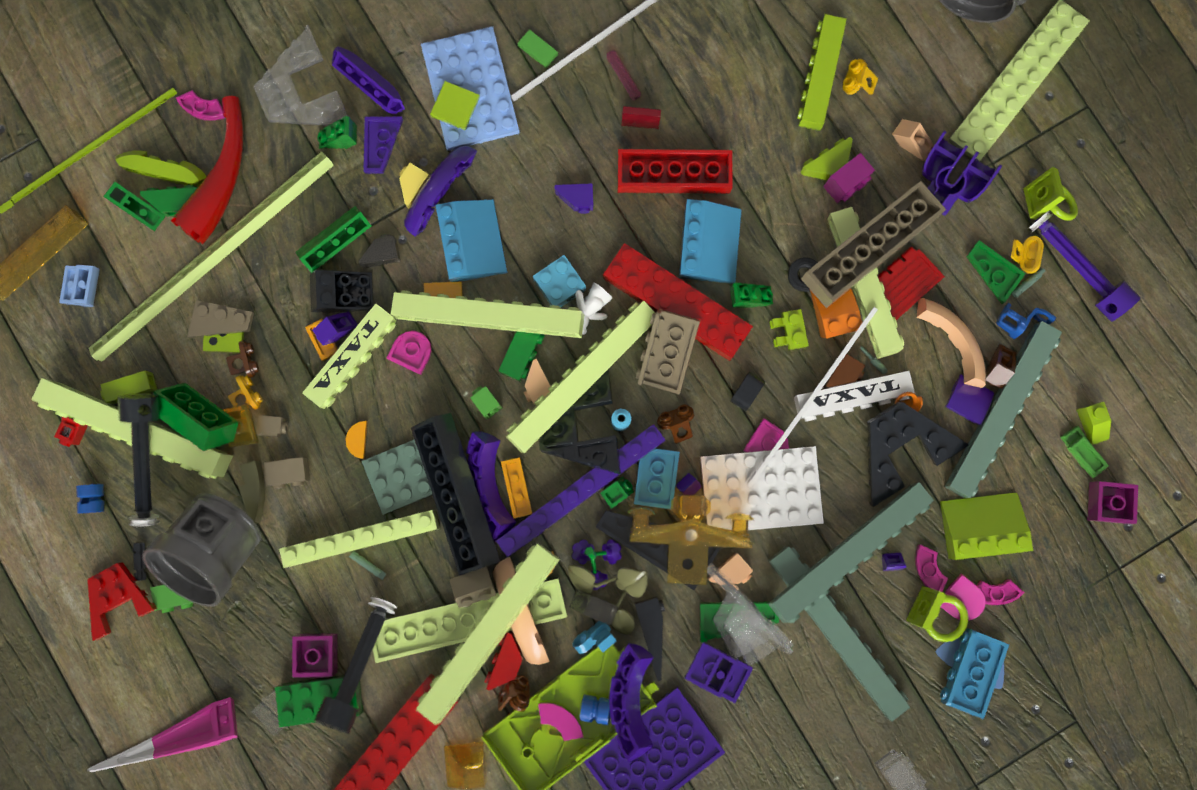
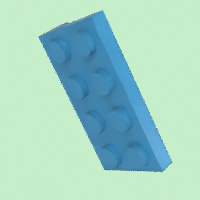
M966 628L960 637L961 644L959 650H956L953 660L955 662L948 671V682L946 687L942 689L940 698L941 703L984 719L1010 644Z

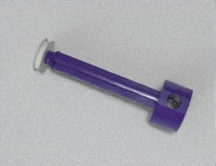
M1049 211L1034 220L1035 222L1029 227L1032 232L1039 228L1041 234L1102 296L1094 305L1110 322L1125 314L1141 299L1125 281L1113 286L1054 223L1047 220L1053 215Z

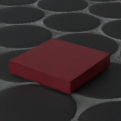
M624 106L622 126L659 129L661 110Z

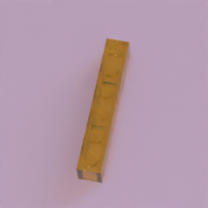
M65 205L0 264V300L4 301L88 225L77 211Z

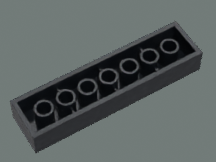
M447 413L433 416L411 427L459 576L500 562L452 414Z

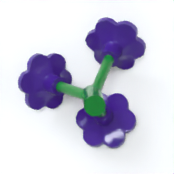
M612 539L608 540L607 544H603L602 551L597 552L594 551V546L588 544L586 540H580L579 543H575L572 546L573 553L571 556L574 560H578L579 564L591 561V572L596 578L595 583L608 579L607 574L596 570L595 558L597 556L603 555V559L610 564H615L617 560L622 558L620 552L621 545L615 543Z

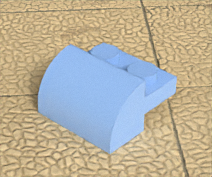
M65 265L59 303L94 307L100 269L87 265Z

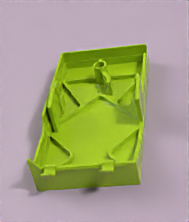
M612 644L607 650L602 652L596 646L529 698V706L525 711L519 712L514 709L483 733L481 738L519 790H547L608 744L617 735L615 725L611 723V717L608 725L598 724L596 720L585 722L580 720V712L584 694L595 696L597 700L601 697L609 698L611 680L615 676L619 665L617 661L625 648L618 651ZM654 682L646 687L641 684V716L650 709L657 707L655 700L651 696L655 691L659 690ZM538 703H554L568 710L578 720L584 738L564 741L562 734L556 727L549 724H541Z

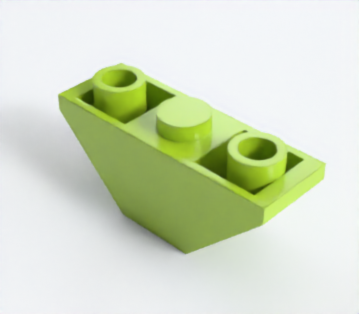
M851 137L846 140L842 138L834 144L835 147L832 149L826 148L818 154L819 157L815 160L813 158L807 160L803 164L804 167L801 170V174L828 180L832 174L848 163L853 139Z

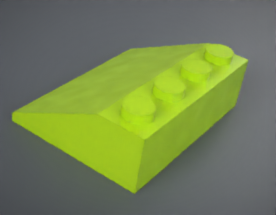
M1017 493L940 501L948 559L959 560L1033 551L1031 532Z

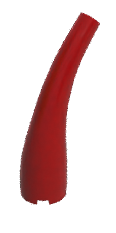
M226 96L222 99L223 115L226 118V134L218 161L201 185L171 220L176 227L179 225L185 234L202 245L220 222L229 204L239 174L243 151V121L240 101L236 96Z

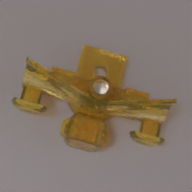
M679 494L672 499L671 511L680 519L678 523L649 526V515H656L653 510L640 507L627 511V514H633L630 542L669 544L667 583L707 585L708 546L752 549L753 542L750 541V534H748V520H754V518L746 513L727 515L725 519H732L731 530L701 523V520L711 512V502L705 496ZM686 558L693 561V567L689 570L682 567V562Z

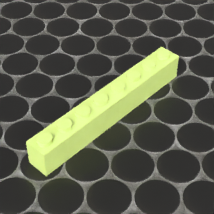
M852 207L830 213L827 219L837 247L860 230L858 214L854 212ZM875 268L854 285L852 290L863 321L874 307L878 309L867 324L866 329L876 357L879 359L899 353L904 349V340L897 332V321L891 315L890 302L884 296V285L882 282H879L877 276L878 269Z
M430 510L292 545L279 550L283 568L437 530L440 529L436 510Z

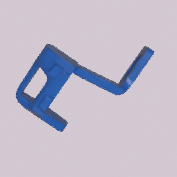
M1008 303L997 318L996 324L1008 332L1009 337L1016 339L1025 331L1032 317L1039 322L1043 321L1049 325L1055 321L1056 317L1044 309L1035 308L1024 318L1011 310V304ZM1039 314L1045 315L1048 319L1041 318ZM1008 315L1016 320L1017 327L1005 320L1004 317Z

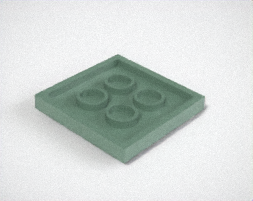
M415 440L362 461L383 515L432 495Z

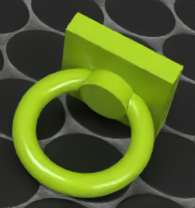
M1051 167L1023 188L1031 219L1036 220L1049 210L1065 221H1071L1076 218L1078 214L1077 203L1072 194L1062 185L1057 168ZM1065 199L1069 205L1070 213L1061 210L1057 204Z
M922 586L906 621L926 629L927 633L937 641L951 642L958 639L966 630L968 612L965 605L958 598ZM942 603L953 604L960 614L958 627L949 634L937 632L932 625L939 615Z

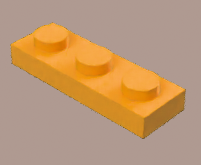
M520 457L502 461L501 465L513 518L533 514Z

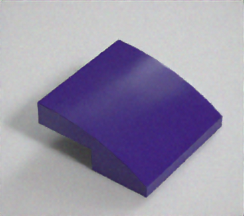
M960 374L951 390L952 393L945 407L969 421L981 425L991 405L994 392L985 387L979 388L964 384V376Z

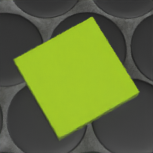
M444 81L430 116L466 130L480 95Z

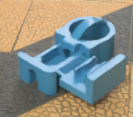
M602 617L599 618L600 620L587 631L584 630L574 639L572 645L578 653H586L595 644L604 652L617 641L610 633L611 628Z

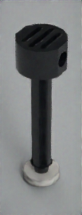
M150 393L118 396L119 421L131 423L135 495L134 511L138 514L128 518L131 520L129 525L135 527L156 525L160 523L157 520L160 516L158 514H150L153 508L148 422L160 419L159 395Z
M370 597L372 601L368 604L374 607L375 610L370 612V617L335 699L324 697L314 719L315 722L346 734L350 733L359 709L351 706L350 703L385 619H387L386 613L395 614L394 609H397L394 604L376 597Z

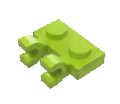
M801 309L782 312V318H775L769 321L770 329L784 326L786 335L773 339L774 347L788 345V350H794L809 346Z

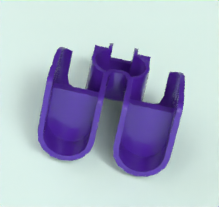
M945 130L928 154L922 167V175L931 181L927 188L946 209L942 213L944 216L947 215L957 198L967 203L976 200L988 188L1002 168L1001 164L996 168H990L976 159L979 154L976 151L957 181L953 185L948 183L947 178L968 146L965 145L963 149H960L948 143L943 138L946 134Z

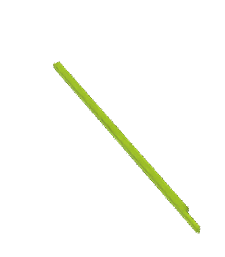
M171 88L13 195L9 201L0 206V214L13 207L14 203L101 146L141 117L177 94L176 90Z

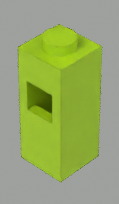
M142 371L100 384L102 399L105 403L113 405L118 403V396L152 393L157 390L153 373L149 371Z

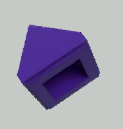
M690 473L675 485L688 500L702 487L698 480Z
M902 553L882 554L883 571L903 570L906 568Z

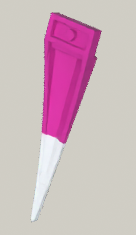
M229 697L211 703L167 730L87 770L90 772L220 745L221 742L237 738L234 699Z

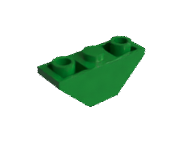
M344 116L319 130L317 136L319 149H348L356 145L357 125L349 116Z
M186 185L185 188L169 186L162 190L148 188L147 191H140V195L166 217H173L198 187L194 185Z
M733 283L730 288L732 308L773 305L771 286Z

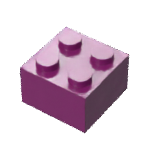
M860 153L832 174L823 187L837 204L842 200L846 202L857 190L860 191L872 179L871 175L875 169Z
M1101 481L1089 482L1088 521L1137 524L1138 485Z
M338 633L298 634L292 637V677H327L338 673Z

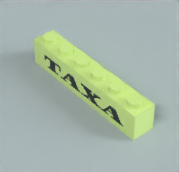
M375 304L307 386L303 394L320 408H329L334 403V397L337 393H341L346 388V382L350 377L353 378L360 370L359 366L370 359L372 350L382 344L386 333H390L395 328L397 320L379 305Z

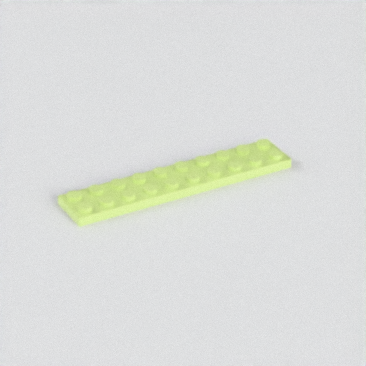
M1058 0L948 141L960 149L967 145L968 148L964 153L970 158L976 151L979 152L976 159L981 161L1085 28L1089 20L1064 1Z
M559 578L543 582L528 602L535 625L567 617ZM495 596L488 600L473 603L468 607L459 608L457 603L386 619L373 648L375 663L466 642L468 632L473 627H477L480 623V616L484 611H488L491 608V601Z

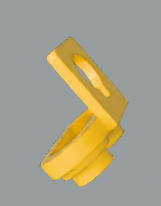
M855 59L849 64L846 78L843 81V91L848 95L856 93L860 87L869 95H872L875 90L878 78L867 67V63L863 59ZM869 77L872 80L870 88L868 86V81L866 80V78Z
M1037 236L1027 238L1024 244L1014 240L1011 258L1020 264L1021 269L1025 273H1035L1041 265L1044 243Z
M247 375L237 376L236 381L241 389L228 396L236 412H240L251 405L254 410L260 408L261 402H263L261 395L258 392L254 393L251 389V386L254 385L251 378ZM240 394L246 397V402L243 405L236 403V397Z

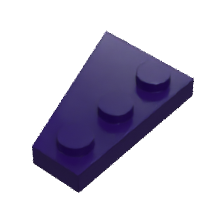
M365 117V174H384L403 122V117Z

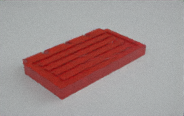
M909 247L900 255L905 262L897 258L887 267L891 274L884 270L878 275L879 282H882L884 285V296L891 305V315L896 320L945 277L920 249L916 251L913 247Z

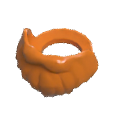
M904 392L896 398L895 403L904 396H912V399L902 400L901 402L917 412L920 411L923 405L922 397L916 396L913 392Z

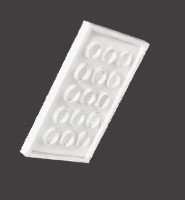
M816 446L778 450L751 488L745 485V482L753 471L757 472L772 450L700 457L707 534L823 524Z

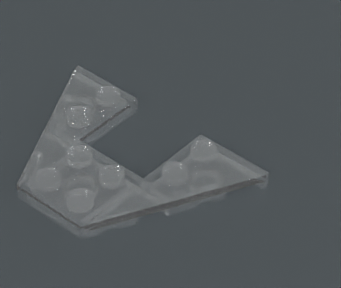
M308 25L305 26L306 29L296 40L292 41L290 48L285 49L279 56L277 63L271 69H268L264 77L253 86L266 118L271 123L328 126L344 116H348L337 90L304 105L296 91L290 75L324 61Z

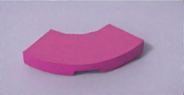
M193 90L176 97L180 106L198 119L213 121L225 118L223 108L218 99H202Z
M918 544L915 564L921 581L926 587L943 592L948 578L940 572L937 566L938 552Z
M1010 579L997 585H989L981 580L977 583V586L985 596V604L1005 605L1017 600L1025 593Z
M538 703L541 724H549L556 727L562 734L564 741L584 738L578 720L568 710L554 703Z

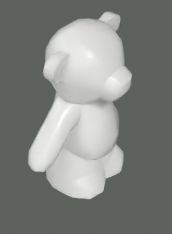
M593 283L589 294L585 298H583L581 290H577L575 294L577 307L585 315L582 335L587 332L586 327L588 326L589 319H607V314L596 312L612 299V296L596 283Z

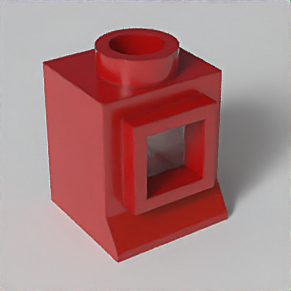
M62 417L54 437L60 439L58 443L68 447L71 444L79 445L88 425H81L74 422L72 418Z

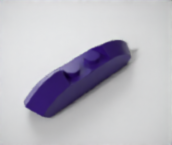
M337 46L334 49L332 66L388 113L396 114L405 109L398 91L360 57L344 48Z

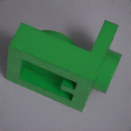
M621 477L600 494L612 509L634 493L631 482Z

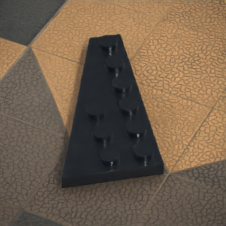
M609 511L604 513L596 528L692 590L696 589L725 542L697 534V538L694 541H688L685 538L686 531Z

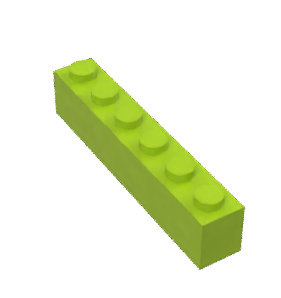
M825 14L822 21H818L816 32H819L818 38L814 39L812 49H815V53L811 55L808 65L811 67L810 73L807 72L805 84L808 85L807 89L803 90L801 101L804 103L803 107L799 108L797 119H800L799 126L820 131L824 125L847 20L845 18Z

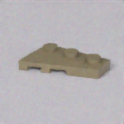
M196 300L187 337L196 338L225 333L249 332L254 313Z

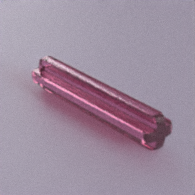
M616 51L608 52L606 58L630 97L634 101L639 99L641 92Z

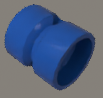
M104 484L76 486V494L80 498V501L77 502L78 514L105 512L104 500L101 499L104 496Z
M584 694L580 720L585 722L596 720L598 724L608 725L610 721L609 698L601 697L597 700L595 696Z

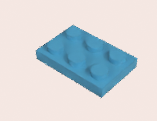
M654 449L639 460L634 505L673 509L680 452Z

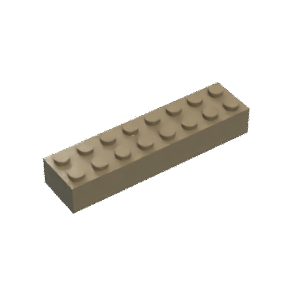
M920 181L808 270L801 280L827 308L935 221L946 209Z

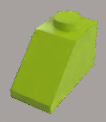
M1104 401L1077 409L1083 429L1091 445L1110 439L1111 418Z

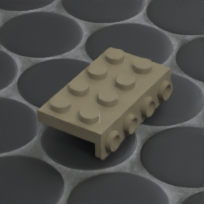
M663 309L653 313L650 324L653 325L652 331H648L645 340L648 343L647 350H643L641 355L643 365L642 368H638L636 379H639L638 385L646 384L676 394L681 393L701 320Z

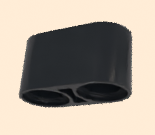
M749 371L730 402L747 411L761 391L765 381Z

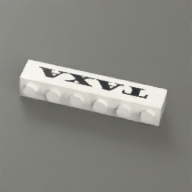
M906 371L820 390L800 419H805V422L815 420L817 415L822 414L824 418L835 415V411L842 410V414L854 411L853 407L858 406L861 409L872 407V403L879 402V405L891 403L890 399L897 398L904 392L915 393L910 372ZM813 392L794 397L797 414ZM904 396L903 398H901L900 401L907 400L910 398L909 396Z

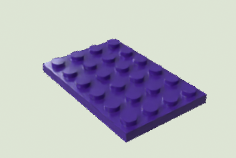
M676 687L656 702L657 707L650 709L641 716L645 730L653 743V746L646 753L632 761H627L617 743L616 738H618V735H616L608 744L586 759L584 763L604 790H678L722 756L725 751L678 687Z

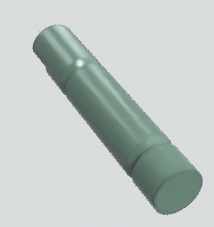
M1040 268L1018 286L1012 292V295L1015 298L1020 296L1021 293L1042 277L1045 269Z
M355 551L351 553V559L381 580L385 578L387 574L381 569L376 568L374 564Z

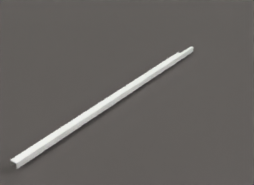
M646 0L514 93L511 96L512 100L515 101L657 0Z
M874 307L760 468L757 472L753 471L745 485L750 488L753 486L878 309Z

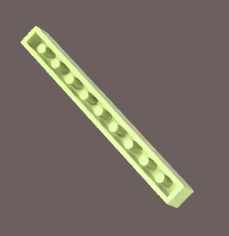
M402 290L401 293L394 292L390 314L400 320L582 338L585 317L583 312L576 307H569L567 310L561 309L560 306L550 305L547 308L536 303H531L530 306L516 301H513L512 304H507L502 300H493V302H487L483 298L467 300V297L456 296V298H449L448 295L438 294L436 297L425 292H420L419 295L405 290Z
M645 301L635 302L628 309L630 312L626 316L622 315L615 322L617 325L612 330L609 328L603 333V339L599 343L596 341L589 347L590 352L586 356L582 355L576 360L575 363L577 365L572 370L569 368L562 374L563 379L559 383L555 382L548 388L550 392L545 397L542 395L534 402L536 406L532 410L527 409L521 415L522 420L518 424L513 423L507 429L508 434L505 437L521 453H525L652 325L650 321L655 312Z
M537 544L529 549L527 559L524 563L520 562L516 567V574L512 579L509 578L504 583V590L500 595L497 594L493 598L491 608L482 613L477 627H473L468 632L466 642L464 644L461 643L457 647L453 660L447 661L443 667L444 672L440 677L437 676L430 685L432 688L428 694L424 693L419 699L418 703L420 704L417 710L434 725L441 723L560 560L544 546Z

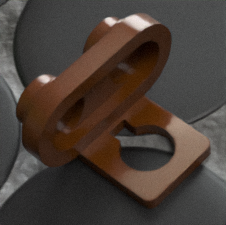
M245 340L239 341L240 354L226 358L230 374L236 375L246 372L249 378L255 377L256 372H259V366L256 361H252L251 354H254L253 345L251 342H245ZM241 359L243 367L235 369L233 367L234 360Z
M683 404L672 411L662 412L657 419L658 426L663 430L671 429L675 443L692 438L693 435L689 421L695 416L692 407ZM682 427L687 430L686 434L681 437L677 436L679 428Z
M516 676L514 680L509 681L498 696V710L501 711L508 701L516 711L523 712L529 706L530 685L525 676Z

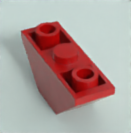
M508 631L507 635H504L499 643L502 646L501 651L495 654L492 664L495 665L493 672L489 671L484 683L488 684L486 689L489 691L514 680L524 658L511 631Z

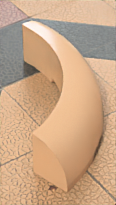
M925 298L918 300L916 318L930 322L936 327H941L948 334V338L954 346L959 348L963 358L964 384L983 388L986 385L985 363L981 349L970 329L957 315L941 304Z
M510 557L500 561L493 571L499 595L504 590V583L509 578L512 579L516 574ZM527 604L511 626L513 634L527 662L536 665L550 662Z

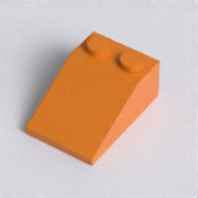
M852 288L827 308L810 290L821 338L827 339L858 330L862 324V319Z

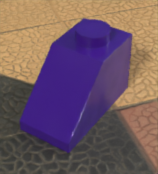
M592 184L555 185V194L571 209L578 211L580 214H587L593 211Z
M348 311L326 317L312 331L316 335L317 340L324 346L334 343L353 332L358 324Z

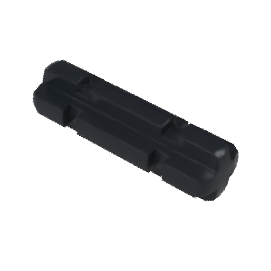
M143 542L133 544V551L136 553L133 554L134 570H136L134 578L137 581L147 579V574L144 572L146 565L143 560L146 544Z

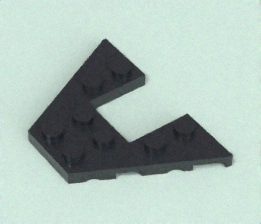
M609 369L539 438V448L542 453L621 474L616 435L581 442L578 439L576 411L613 404Z
M898 401L867 421V430L869 432L868 446L870 450V458L868 459L869 486L871 488L870 506L875 507L905 487L888 455L915 437L919 436L929 457L936 466L969 445L910 406Z

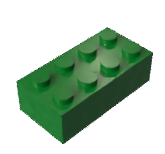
M181 383L154 391L153 394L159 395L160 419L202 451L234 441L239 422L188 384Z
M345 675L282 683L276 686L279 728L316 723L314 719L323 698L335 699ZM360 682L350 703L351 706L359 709L356 717L363 713Z

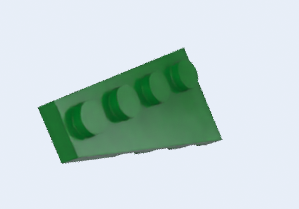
M770 601L700 602V642H706L713 638H722L732 633H741L751 628L756 629L779 623V617L768 605Z

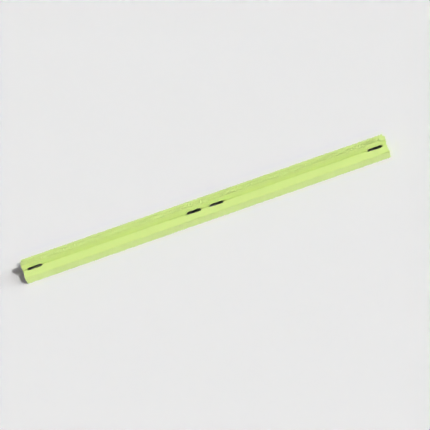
M321 151L90 346L91 356L96 361L102 362L107 356L117 350L120 345L128 341L133 334L137 333L144 325L163 311L166 306L174 302L177 297L194 285L197 280L214 268L217 263L234 251L237 246L254 234L257 229L261 228L302 191L306 190L309 185L313 184L327 170L331 169L333 164L329 158Z

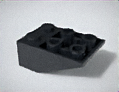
M315 270L310 274L311 312L334 313L371 310L373 307L372 272Z

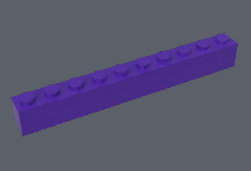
M654 424L618 450L621 474L665 442V438ZM599 468L592 469L496 542L507 557L512 556L621 474Z

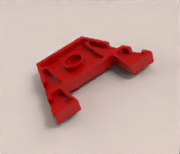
M123 562L116 563L87 579L93 641L112 633L105 613L132 600L138 617L145 616L157 609L156 605L148 600L147 593L141 590L135 583L137 580Z

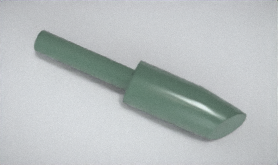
M863 346L860 347V350L882 374L888 372L877 357H873Z

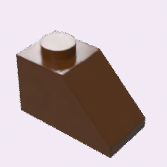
M1001 344L997 346L986 369V381L990 385L1003 389L1015 373L1017 352Z
M846 354L822 388L828 389L856 382V380L860 381L865 373L863 371L865 365Z

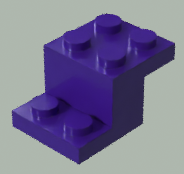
M702 642L684 678L719 698L722 696L736 703L753 667L718 648L715 649Z

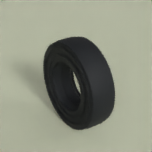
M808 257L795 260L788 269V280L791 286L798 291H810L808 286L799 279L798 271L801 268L811 269L818 262Z

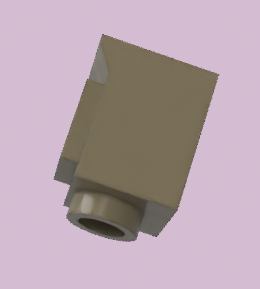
M258 415L256 435L281 437V435L287 434V419Z

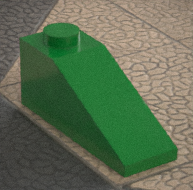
M115 181L103 196L154 232L166 217Z

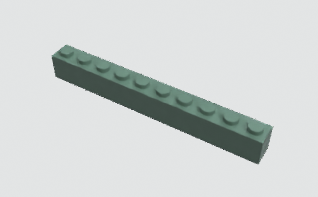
M1043 321L1034 324L1016 356L1014 375L1003 389L999 388L982 424L976 428L968 443L969 446L962 453L944 486L945 488L963 498L975 496L979 489L977 485L988 473L987 467L997 457L996 451L998 447L1004 444L1007 431L1013 428L1016 415L1023 410L1025 406L1023 402L1026 397L1028 398L1032 394L1034 382L1040 379L1043 373L1041 370L1052 357L1050 354L1053 348L1055 349L1059 345L1061 331Z
M920 482L911 484L771 600L768 605L782 623L795 622L800 617V612L812 608L815 605L814 601L818 597L823 598L830 592L828 589L831 586L839 585L844 580L843 576L856 571L859 568L858 564L862 560L864 562L869 560L873 556L872 552L877 548L879 550L887 545L888 542L886 540L891 536L894 538L902 532L901 528L905 524L908 526L916 520L915 516L917 514L926 512L930 508L929 504L934 500Z
M785 546L768 561L788 587L810 568L806 563L802 564L798 559L800 555L794 548ZM830 595L823 598L818 597L814 601L815 605L806 612L885 717L892 722L910 708L907 703L909 699L901 690L898 691L894 686L896 685L895 680L889 674L886 676L882 670L884 669L882 663L877 658L874 660L870 654L872 652L870 647L865 642L862 644L859 640L860 634L853 626L849 627L846 623L848 618L841 610L837 611L834 607L836 603Z

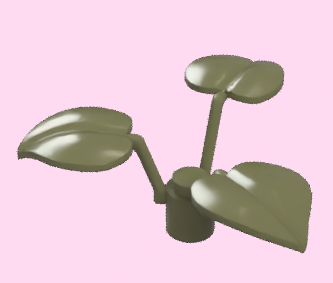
M569 565L568 572L573 585L584 593H591L593 587L597 588L616 580V586L624 591L615 608L609 607L607 609L606 617L609 624L615 630L622 634L630 635L635 628V622L628 611L620 609V604L627 592L633 597H641L644 594L647 586V571L624 567L615 576L595 583L596 578L592 572L581 566Z

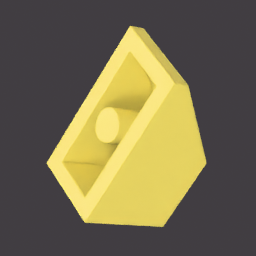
M411 163L401 170L399 178L404 202L408 209L429 178V174Z

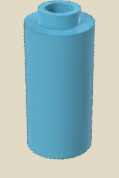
M625 409L616 410L611 418L612 427L617 431H624L629 427L631 422L630 413ZM618 416L624 417L625 421L619 422Z

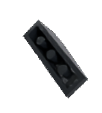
M656 596L634 604L648 651L654 657L651 662L656 679L661 681L662 612L665 611L662 600L658 601Z

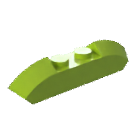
M128 151L117 155L115 158L118 165L127 172L180 185L199 187L207 177L202 170L187 161L178 163L173 160L165 162L152 155H149L148 158L146 151Z

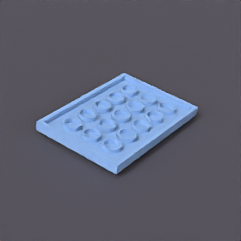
M493 27L421 44L435 102L444 81L480 95L466 130L440 121L447 151L454 150L460 146H470L520 133Z

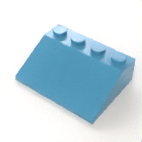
M686 200L679 269L680 279L735 283L741 209L709 201Z
M494 200L453 201L436 205L447 271L451 282H461L507 273Z

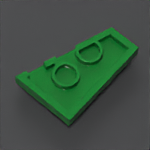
M980 240L975 243L966 256L1001 304L1006 302L1026 274Z

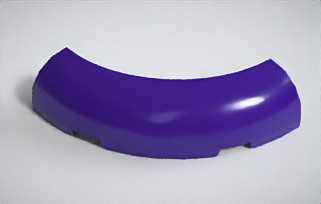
M469 146L456 148L436 167L426 180L404 219V226L413 236H417L425 230L434 212L432 207L439 202L440 198H443L455 178H458L471 166L477 153L475 149Z
M472 432L466 454H469L468 466L473 476L493 541L508 533L516 523L506 510L496 485L495 459L500 440L485 432Z
M628 644L617 661L619 665L615 676L611 680L609 696L611 723L615 725L618 735L616 740L627 761H632L642 756L653 746L641 717L640 689L646 669L654 657L649 651L637 644Z

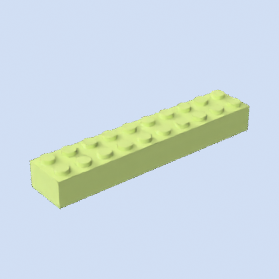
M41 378L31 399L38 402V407L56 411L55 414L72 418L78 424L91 426L92 430L108 433L109 437L127 441L126 444L132 446L131 423L119 421L117 406L105 403V401L60 382ZM152 421L148 422L149 454L163 456V460L181 464L180 467L184 469L199 471L198 474L206 478L216 479L217 476L224 477L233 455L216 448L202 451L180 433Z

